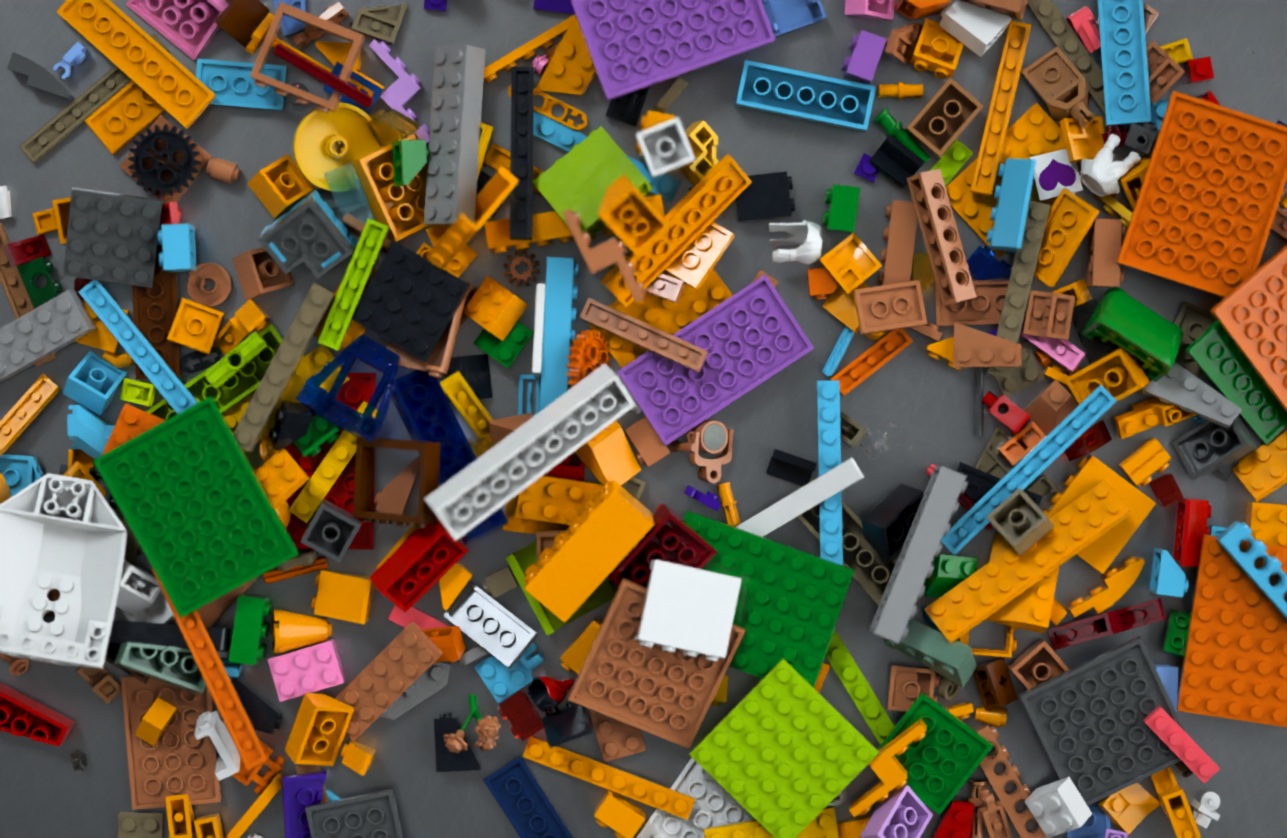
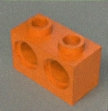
M1032 421L999 449V456L1012 469L1046 435Z

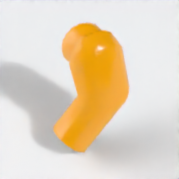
M105 351L102 356L104 360L116 368L129 367L134 363V360L127 351L121 355Z

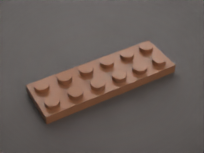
M413 621L334 698L354 708L345 733L353 742L444 654Z

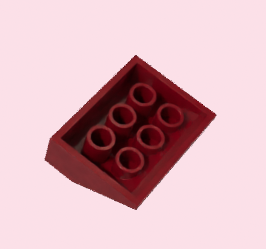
M663 504L653 515L654 526L608 576L618 586H620L624 578L648 588L652 570L649 569L651 560H660L701 570L717 553V550L679 515Z

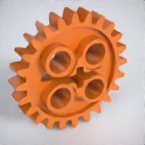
M581 331V334H577V340L573 339L574 347L569 348L571 355L567 356L570 363L566 365L569 368L566 376H570L568 385H572L571 388L604 363L611 368L612 365L609 364L611 356H608L610 348H606L608 341L604 340L605 335H601L600 331Z

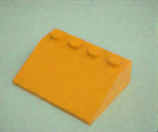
M413 133L397 141L417 140V138L415 136V133ZM392 143L349 162L375 221L389 226L386 235L387 239L397 242L428 226L424 224L428 162L408 185L394 187Z
M994 534L989 562L1011 547L1000 534ZM1059 567L985 620L1043 634L1049 625Z

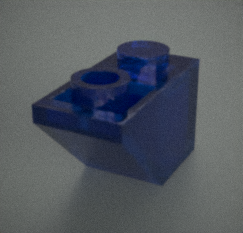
M980 245L977 246L966 259L970 275L976 280L1009 278L1012 266L1003 259L998 261L993 257L995 253L985 245L983 248Z

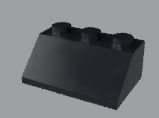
M902 483L861 520L864 538L887 563L901 551L923 497V491Z

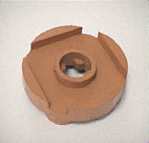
M202 263L197 266V271L190 272L187 291L196 303L207 307H215L225 302L232 292V280L224 267L216 263ZM206 279L215 281L212 291L204 288Z

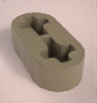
M680 76L653 109L657 112L665 113L689 83Z

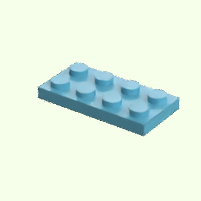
M197 58L196 77L217 95L209 105L283 111L284 96L275 93V88L267 85V88L264 89L254 84L255 80L250 77L255 63ZM264 64L260 74L286 84L287 67Z

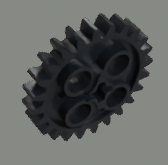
M164 124L163 130L158 125H155V132L147 128V136L139 133L141 141L133 140L137 147L136 149L129 148V151L134 153V156L128 157V160L134 162L128 169L136 171L131 177L140 178L137 185L145 184L143 190L146 192L152 188V195H156L160 191L161 197H165L166 191H168L170 196H174L175 189L179 193H183L181 186L190 188L187 181H196L192 174L200 173L195 168V165L201 164L200 161L195 160V157L201 154L200 152L193 151L198 145L196 143L190 144L192 136L184 138L186 132L184 130L177 134L176 126H173L171 131H169L167 124ZM159 140H165L166 148L163 151H158L156 148ZM151 149L164 158L167 157V160L179 167L181 172H177L166 164L162 165V161L149 154L148 150ZM178 152L185 154V159L182 163H176L175 155ZM152 158L154 166L152 169L146 170L144 162ZM167 170H171L173 173V178L169 182L163 180V174Z

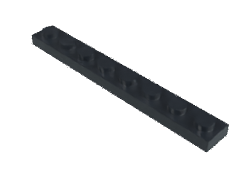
M511 67L510 173L519 181L510 191V240H532L534 67Z

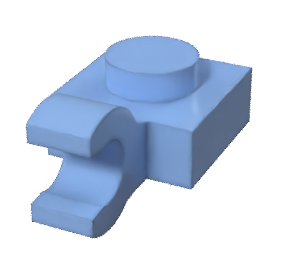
M77 41L62 57L63 59L54 65L53 70L57 72L60 68L64 67L65 73L61 78L64 80L68 79L71 75V66L80 64L87 55L85 53L88 49Z

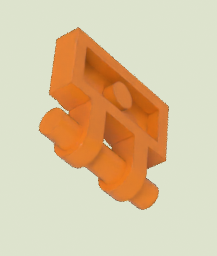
M259 739L269 761L248 771L242 758H240L239 772L232 776L247 787L252 780L258 784L254 791L261 795L271 783L270 781L276 773H280L283 769L282 765L286 758L279 754L275 761L272 760L270 755L274 749ZM265 764L269 769L264 776H261L258 772Z

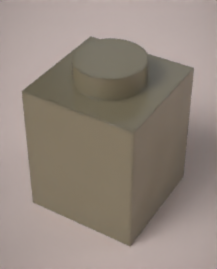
M509 565L485 577L486 582L483 583L487 594H492L494 598L519 585Z

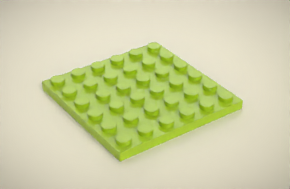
M783 658L689 755L774 838H796L879 754V751Z

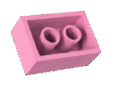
M334 638L267 659L280 702L302 696L305 693H312L343 684L346 681Z

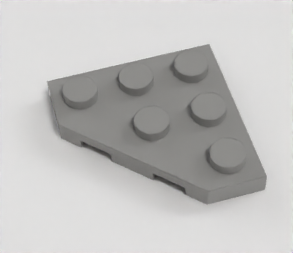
M437 662L432 664L380 717L394 720L447 685L451 663Z

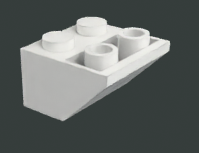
M124 559L116 607L132 615L153 604L161 588L156 577Z

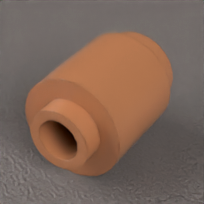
M210 158L206 168V175L210 176L211 179L231 185L233 181L237 182L240 169H237L238 164L221 158Z

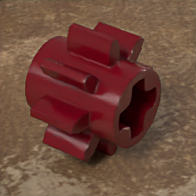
M1122 125L1105 127L1106 133L1102 134L1104 144L1111 134H1116L1121 141L1115 148L1125 145L1124 143L1129 133L1128 127L1123 128Z

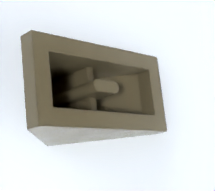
M840 411L841 440L854 448L867 430Z

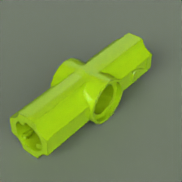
M256 331L253 332L204 374L206 379L218 389L235 373L243 369L248 362L268 345ZM234 354H238L241 357L239 366H234L231 363V357Z

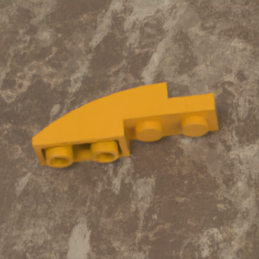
M1155 397L1131 405L1132 411L1114 417L1118 436L1121 439H1125L1159 424L1168 427L1198 414L1191 411L1186 412L1181 410L1179 406L1164 403Z
M1133 556L1123 562L1125 564L1119 569L1114 567L1104 573L1105 577L1101 579L1105 585L1104 588L1098 586L1090 591L1091 595L1084 599L1079 597L1070 602L1072 606L1067 609L1071 616L1075 618L1091 608L1096 614H1100L1108 609L1135 582L1145 564L1144 559Z

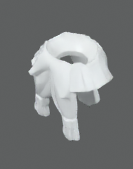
M1116 134L1109 136L1104 147L1097 153L1094 159L1081 161L1080 180L1091 192L1100 197L1120 193L1118 180L1141 159L1139 154L1134 151L1125 160L1117 154H1112L1114 148L1121 141Z
M805 219L798 223H769L770 232L781 231L790 234L787 238L771 239V248L801 245L797 249H778L772 254L773 262L798 261L801 264L809 265L822 258L821 248L823 242L821 239L822 227Z

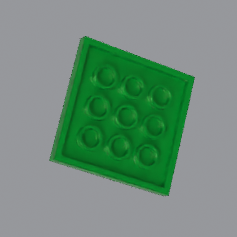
M921 692L877 750L881 749L919 719L923 720L926 724V731L924 732L926 735L918 742L913 740L907 745L906 751L898 756L897 754L894 756L908 772L907 782L904 785L907 784L924 804L940 815L994 745L924 692Z

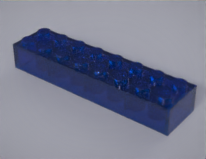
M415 370L390 381L387 391L412 440L441 443L439 488L477 460L437 378L428 376V372ZM502 508L497 509L461 537L464 545L466 546L505 528L508 520Z

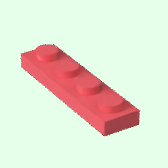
M1160 705L1143 720L1204 784L1220 770V767Z

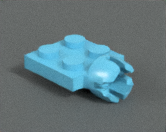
M532 642L511 669L492 655L474 666L498 703L532 682L535 678L532 671L543 663L544 656L541 651L532 657L530 656L538 648L534 642Z

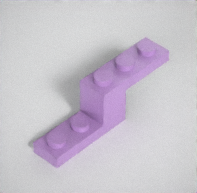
M373 40L369 47L399 77L380 97L421 140H426V146H428L430 129L425 124L420 126L415 121L417 116L409 107L406 110L404 109L422 91L419 86L422 82L413 73L409 76L405 72L404 68L407 66L398 57L393 59L388 54L391 49L383 41L378 43L376 40Z

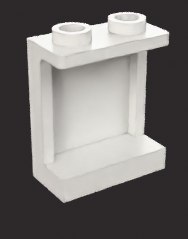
M207 711L201 714L197 719L195 738L198 740L207 735L210 736L219 753L215 774L220 781L239 772L241 755L225 723L221 720L218 711Z

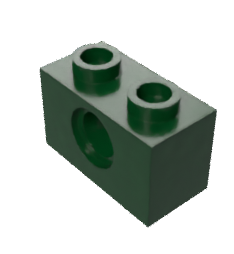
M39 257L17 266L34 308L41 306L63 292L59 280L55 281L53 276L55 269L50 259L47 260L46 257ZM40 276H45L47 280L43 288H40L37 284Z

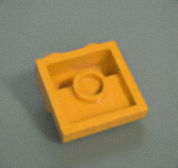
M926 18L910 63L914 64V68L919 71H926L927 69L935 72L934 74L938 78H950L956 69L964 44L940 27V23Z

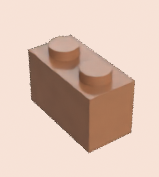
M646 416L625 429V436L630 447L635 445L638 453L635 455L641 465L646 463L649 467L671 453Z

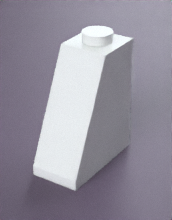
M957 0L952 6L948 4L940 14L942 19L939 26L981 57L1006 31L1012 18Z

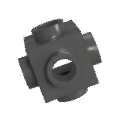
M1150 122L1132 123L1124 144L1134 148V152L1146 156L1151 154L1159 129H1157V125Z

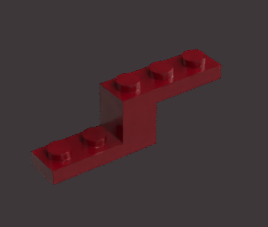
M1161 598L1050 628L1048 632L1053 649L1058 650L1166 620V615Z

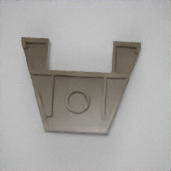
M997 426L975 468L1002 479L1009 470L996 456L999 454V449L1011 438L1000 426ZM1043 474L1027 490L1045 496L1055 492L1058 488Z

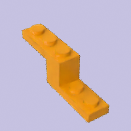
M919 719L878 750L879 754L869 763V766L881 779V782L850 804L849 811L854 817L859 814L861 816L866 814L872 808L871 805L876 801L882 802L889 796L888 792L894 788H901L907 782L908 772L894 755L902 754L907 750L909 743L913 740L918 742L926 735L924 733L926 731V724L922 719Z
M1171 766L1151 775L1150 778L1161 803L1162 810L1169 817L1176 838H1201L1185 793L1178 786Z

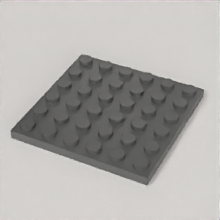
M1140 636L1019 694L1059 780L1070 777L1087 806L1182 761L1143 721L1160 705L1184 730Z

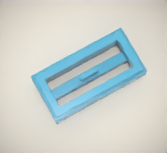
M519 374L518 415L523 414L524 379H528L527 413H532V379H536V414H538L540 410L541 377Z

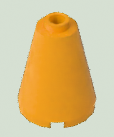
M278 609L272 610L271 635H273V641L275 640V642H272L274 654L325 642L328 636L332 635L331 623H327L325 618Z

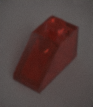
M1101 420L1091 425L1064 451L1069 461L1088 455L1112 440L1104 421Z

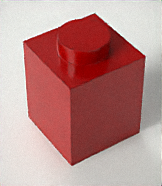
M1210 56L1188 60L1184 63L1188 85L1214 79Z

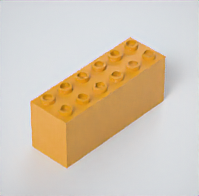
M614 480L609 484L605 482L598 490L599 495L594 500L591 498L583 507L584 512L580 516L575 515L568 525L570 527L565 533L561 531L554 539L555 544L550 549L548 547L545 548L540 554V560L536 565L532 563L524 572L526 575L524 578V589L564 623L654 526L653 513Z

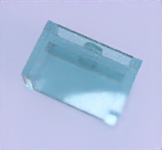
M352 162L324 173L340 215L369 204Z

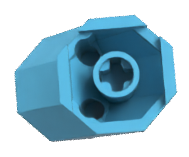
M81 404L69 405L68 410L73 409L72 414L67 415L69 441H74L75 444L70 445L71 449H81L93 459L102 456L115 425H108Z

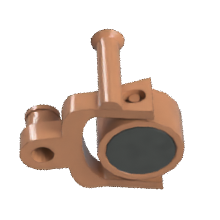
M704 420L695 426L692 431L687 432L688 442H679L675 439L670 443V449L675 453L678 451H689L690 462L693 465L701 466L697 471L698 478L706 483H717L721 478V465L729 463L732 459L733 429H726L724 424L719 421ZM723 450L720 456L711 459L702 458L698 454V451L716 454Z

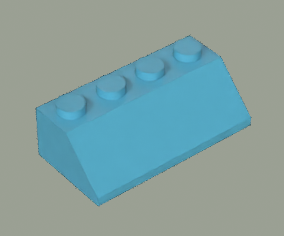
M1007 158L1004 164L1000 163L998 169V177H1001L1000 186L996 185L994 198L997 199L996 207H992L990 220L993 221L992 229H988L986 242H989L990 249L1015 253L1021 248L1036 160Z

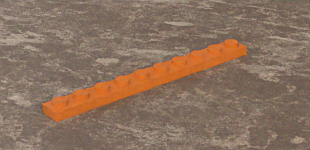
M152 569L247 770L249 771L269 761L198 611L195 610L181 618L157 574Z

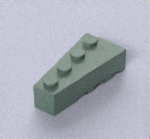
M909 619L907 622L908 632L904 640L896 643L883 638L884 643L888 647L898 649L963 688L977 668L970 646L957 640L950 644L942 633L913 619Z
M132 642L121 643L114 665L194 694L204 692L206 682L190 648Z

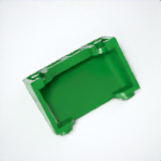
M1115 287L1109 288L1104 292L1082 335L1090 340L1094 336H1101V341L1106 342L1109 339L1142 360L1144 362L1142 367L1145 369L1149 368L1147 377L1157 382L1171 370L1184 333L1179 325L1169 322L1127 295L1123 289Z

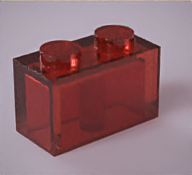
M522 688L499 702L500 708L498 711L504 720L508 719L512 724L510 730L516 739L520 737L523 742L544 728L542 718Z

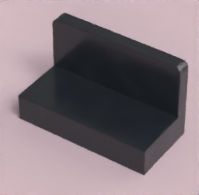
M890 134L869 160L870 164L902 188L908 184L907 178L914 176L925 162Z
M774 449L766 473L800 486H805L810 482L817 463Z

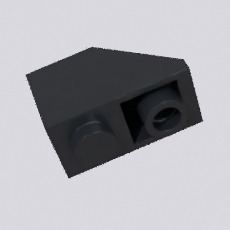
M289 401L281 402L280 409H277L275 413L274 427L269 432V440L272 442L275 450H281L307 434L313 416L307 404Z

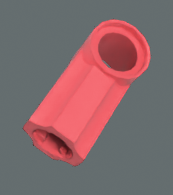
M1087 6L1066 17L1068 24L1075 34L1078 35L1089 54L1101 47L1100 33L1095 25L1094 15Z

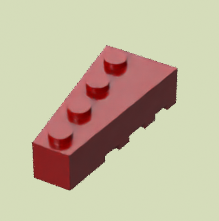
M0 682V731L8 732L18 737H28L31 740L58 747L66 741L75 723L74 720Z

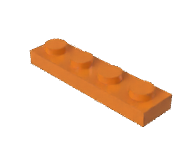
M904 329L891 330L831 377L830 380L840 381V393L845 396L909 346L913 340Z

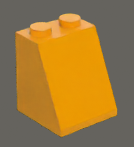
M322 569L320 574H316L315 587H318L317 596L313 595L311 608L315 609L314 614L359 624L367 623L369 621L374 584L369 579L370 576Z
M596 617L591 620L560 657L563 661L561 665L570 673L573 670L579 674L602 624Z

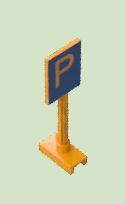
M268 13L252 34L251 38L253 39L247 45L245 51L253 55L264 42L274 18L273 14ZM277 35L275 36L272 43L273 47L281 44L339 78L345 64L344 62L338 60L333 70L280 40L277 38ZM353 68L348 84L371 96L374 101L369 109L342 95L340 101L354 105L370 116L385 87ZM325 85L323 91L332 95L334 89Z

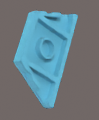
M3 454L0 457V473L3 474L11 491V497L44 476L36 456Z

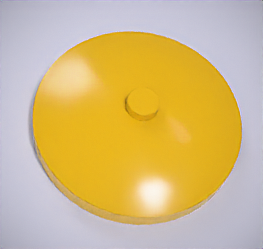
M339 103L336 113L329 111L328 114L314 108L301 120L293 139L294 159L302 175L313 185L334 192L349 191L359 187L349 162L382 147L379 130L372 118L360 108L347 103Z

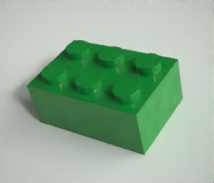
M247 592L238 595L228 662L256 665L262 661V658H265L267 645H263L265 637H268L270 629L267 617L271 615L273 609V602L270 601V596Z

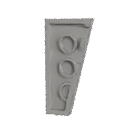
M1174 362L1171 370L1157 382L1151 379L1142 392L1145 395L1157 397L1164 403L1179 406L1181 410L1186 412L1191 411L1198 414L1201 418L1227 429L1242 411L1240 407L1176 362Z

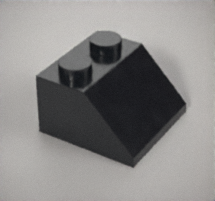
M488 354L451 357L448 372L444 379L459 371L479 399L493 398ZM446 394L447 403H448V402H452V401L450 400V398L448 397V395Z

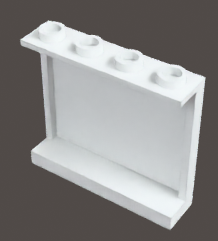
M651 560L649 569L652 570L638 636H635V639L640 640V645L653 647L654 644L662 645V650L675 652V648L684 650L683 654L696 657L697 653L705 654V659L718 662V658H725L741 578L660 560Z

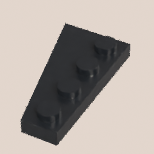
M961 461L956 472L966 476L967 486L964 492L976 501L980 500L1001 480L999 477ZM1024 489L1023 491L1039 506L1043 496Z

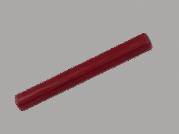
M281 44L275 46L273 54L366 109L371 107L374 101L371 96Z

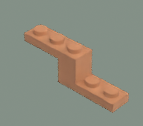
M571 209L563 211L562 214L591 274L616 262L635 303L643 300V294L646 291L641 281L636 282L633 274L636 271L631 260L626 262L623 256L626 250L621 240L616 241L614 237L590 249L588 245L592 244L587 232H581L579 224L582 221L577 211L573 213Z

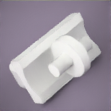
M1207 791L1201 796V803L1195 799L1191 803L1195 807L1192 812L1195 822L1206 829L1212 818L1218 821L1221 816L1214 811L1220 806V797L1212 791Z

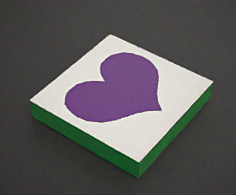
M1066 149L1029 157V159L1036 160L1033 179L1039 201L1058 197L1063 188L1073 193L1083 191L1077 163H1069Z

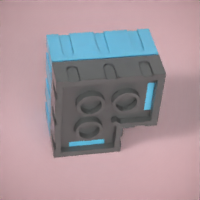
M316 190L306 199L304 198L294 205L290 211H286L278 217L274 223L266 226L258 238V241L285 274L289 273L296 265L298 266L304 262L318 279L351 255L357 244V240L353 235H350L345 225L334 215L333 210L322 200L321 195Z

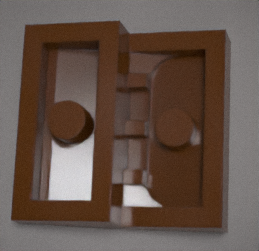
M225 0L229 5L214 22L246 48L253 39L251 38L252 34L268 15L269 9L259 0Z

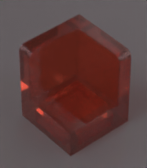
M1166 473L1149 482L1161 507H1166L1183 498L1172 473Z

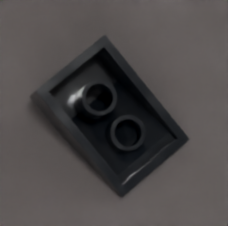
M569 701L566 703L567 707L558 709L556 706L554 709L545 712L546 714L542 716L549 748L592 733L593 723L586 707Z

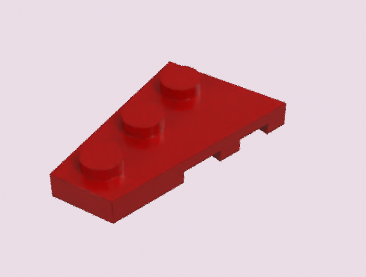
M951 800L932 838H970L974 803Z

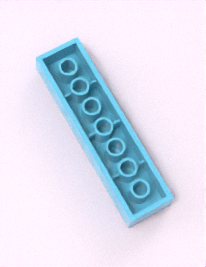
M547 257L539 412L566 393L572 386L568 385L570 376H566L569 372V368L566 365L570 363L567 356L571 355L569 348L576 336V331L572 330V322H576L577 308H573V299L577 300L578 286L574 285V277L579 275V264L575 263L574 258Z

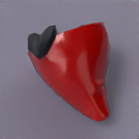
M548 676L535 677L528 687V699H532L541 711L548 712L565 699L573 687L574 681L572 679H555Z

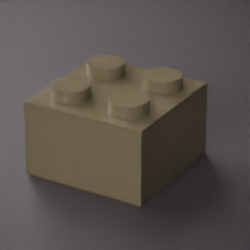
M1021 488L1017 489L986 516L991 525L1020 556L1054 527L1049 518Z

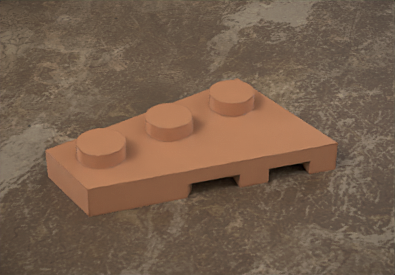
M954 322L953 367H1021V344Z

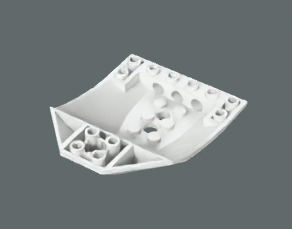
M48 473L0 505V654L64 666L103 668L120 588L127 531L92 480ZM53 589L60 592L59 599L57 601L48 600L49 591ZM47 612L55 613V619L51 623H46L43 620Z

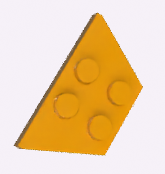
M574 16L535 89L582 95L588 88L596 70L576 16Z

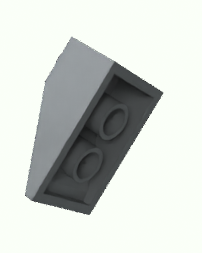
M1238 415L1228 429L1206 420L1172 442L1192 480H1196L1237 461L1257 448L1240 415Z

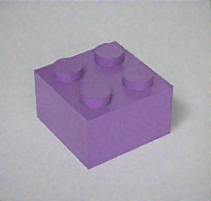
M861 30L859 35L855 34L849 47L850 50H853L851 56L847 55L841 69L845 71L843 77L869 85L873 79L887 39Z

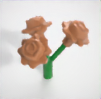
M471 694L468 696L470 713L461 729H458L456 734H444L445 747L450 752L459 753L461 750L466 751L468 749V744L464 742L463 737L465 736L464 731L472 717L475 718L478 725L475 727V731L478 733V740L473 746L480 747L482 751L491 750L493 747H496L495 740L499 738L497 734L501 724L498 723L496 716L491 718L490 715H487L483 718L478 710L477 696Z

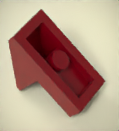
M43 234L10 243L3 247L11 267L20 266L39 257L52 255Z

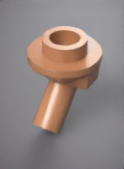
M0 654L1 659L10 663L8 669L11 675H21L28 669L29 660Z

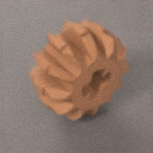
M516 250L514 251L516 259L508 255L507 259L512 263L503 264V267L510 268V271L504 272V276L512 274L513 276L509 279V283L512 284L517 278V287H521L522 280H524L525 285L528 287L530 286L529 277L532 281H537L532 273L540 274L541 271L539 269H533L534 266L540 265V262L535 261L531 263L535 258V254L532 253L527 259V250H523L522 257H520L519 252ZM521 262L526 263L525 267L528 266V271H524L520 275L518 274L519 271L516 270V266H520Z

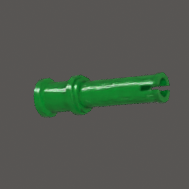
M888 107L885 108L873 122L878 123L886 131L887 136L890 134L924 160L923 164H925L931 158L930 155L902 128V122L897 121L889 113L890 109Z

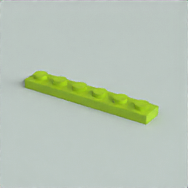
M369 218L367 219L318 343L337 351L340 350L389 226Z
M834 630L826 657L877 741L881 744L895 726L837 631Z

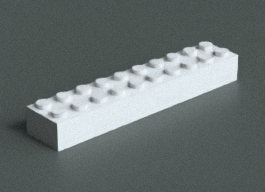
M604 363L427 496L425 501L444 528L456 541L634 407L635 404L618 376Z

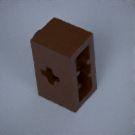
M1004 657L988 660L977 665L973 675L985 710L1001 708L1018 699Z

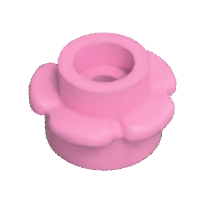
M547 55L536 56L531 63L534 67V73L543 75L550 60Z

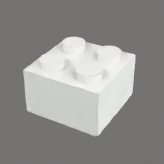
M679 117L636 134L652 178L695 161Z
M1070 777L1036 788L1024 801L1047 838L1080 828L1092 815V812Z

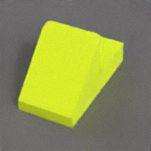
M124 378L119 400L153 407L158 389L154 384Z

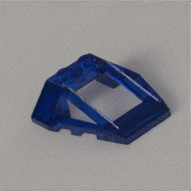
M361 334L342 350L339 356L333 361H329L323 366L321 371L306 381L296 400L319 417L354 437L372 443L386 419L400 356ZM356 358L383 373L363 414L335 399ZM344 362L329 393L319 387ZM381 399L376 416L374 418L372 417V414L379 400Z

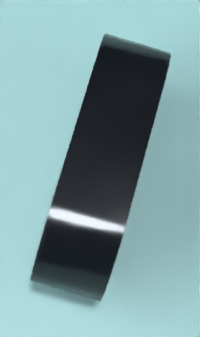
M212 346V353H217V357L214 358L215 362L212 363L211 360L203 361L202 357L208 356L207 354L194 351L181 358L180 367L186 373H196L208 369L221 360L222 353L217 347ZM189 357L191 360L199 359L200 361L193 365L194 369L192 370L190 367L185 366Z

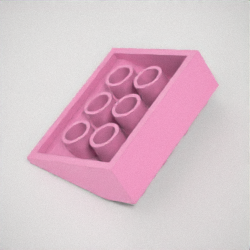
M128 0L126 6L192 60L198 58L219 32L221 27L214 21L229 5L225 0Z

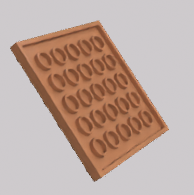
M623 578L569 693L568 700L690 749L745 633V629L732 623L726 657L718 658V662L705 659V654L697 653V656L694 657L683 654L684 650L675 648V652L662 650V645L654 644L653 647L640 645V640H636L635 636H638L648 588Z

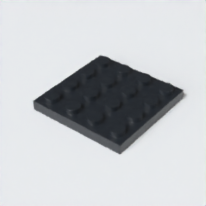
M394 241L359 300L352 320L427 363L471 285Z

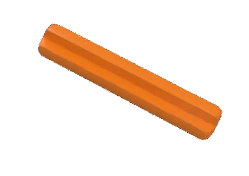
M324 556L318 557L310 566L300 565L292 567L287 571H281L280 569L269 570L263 573L264 582L269 584L327 569V559Z

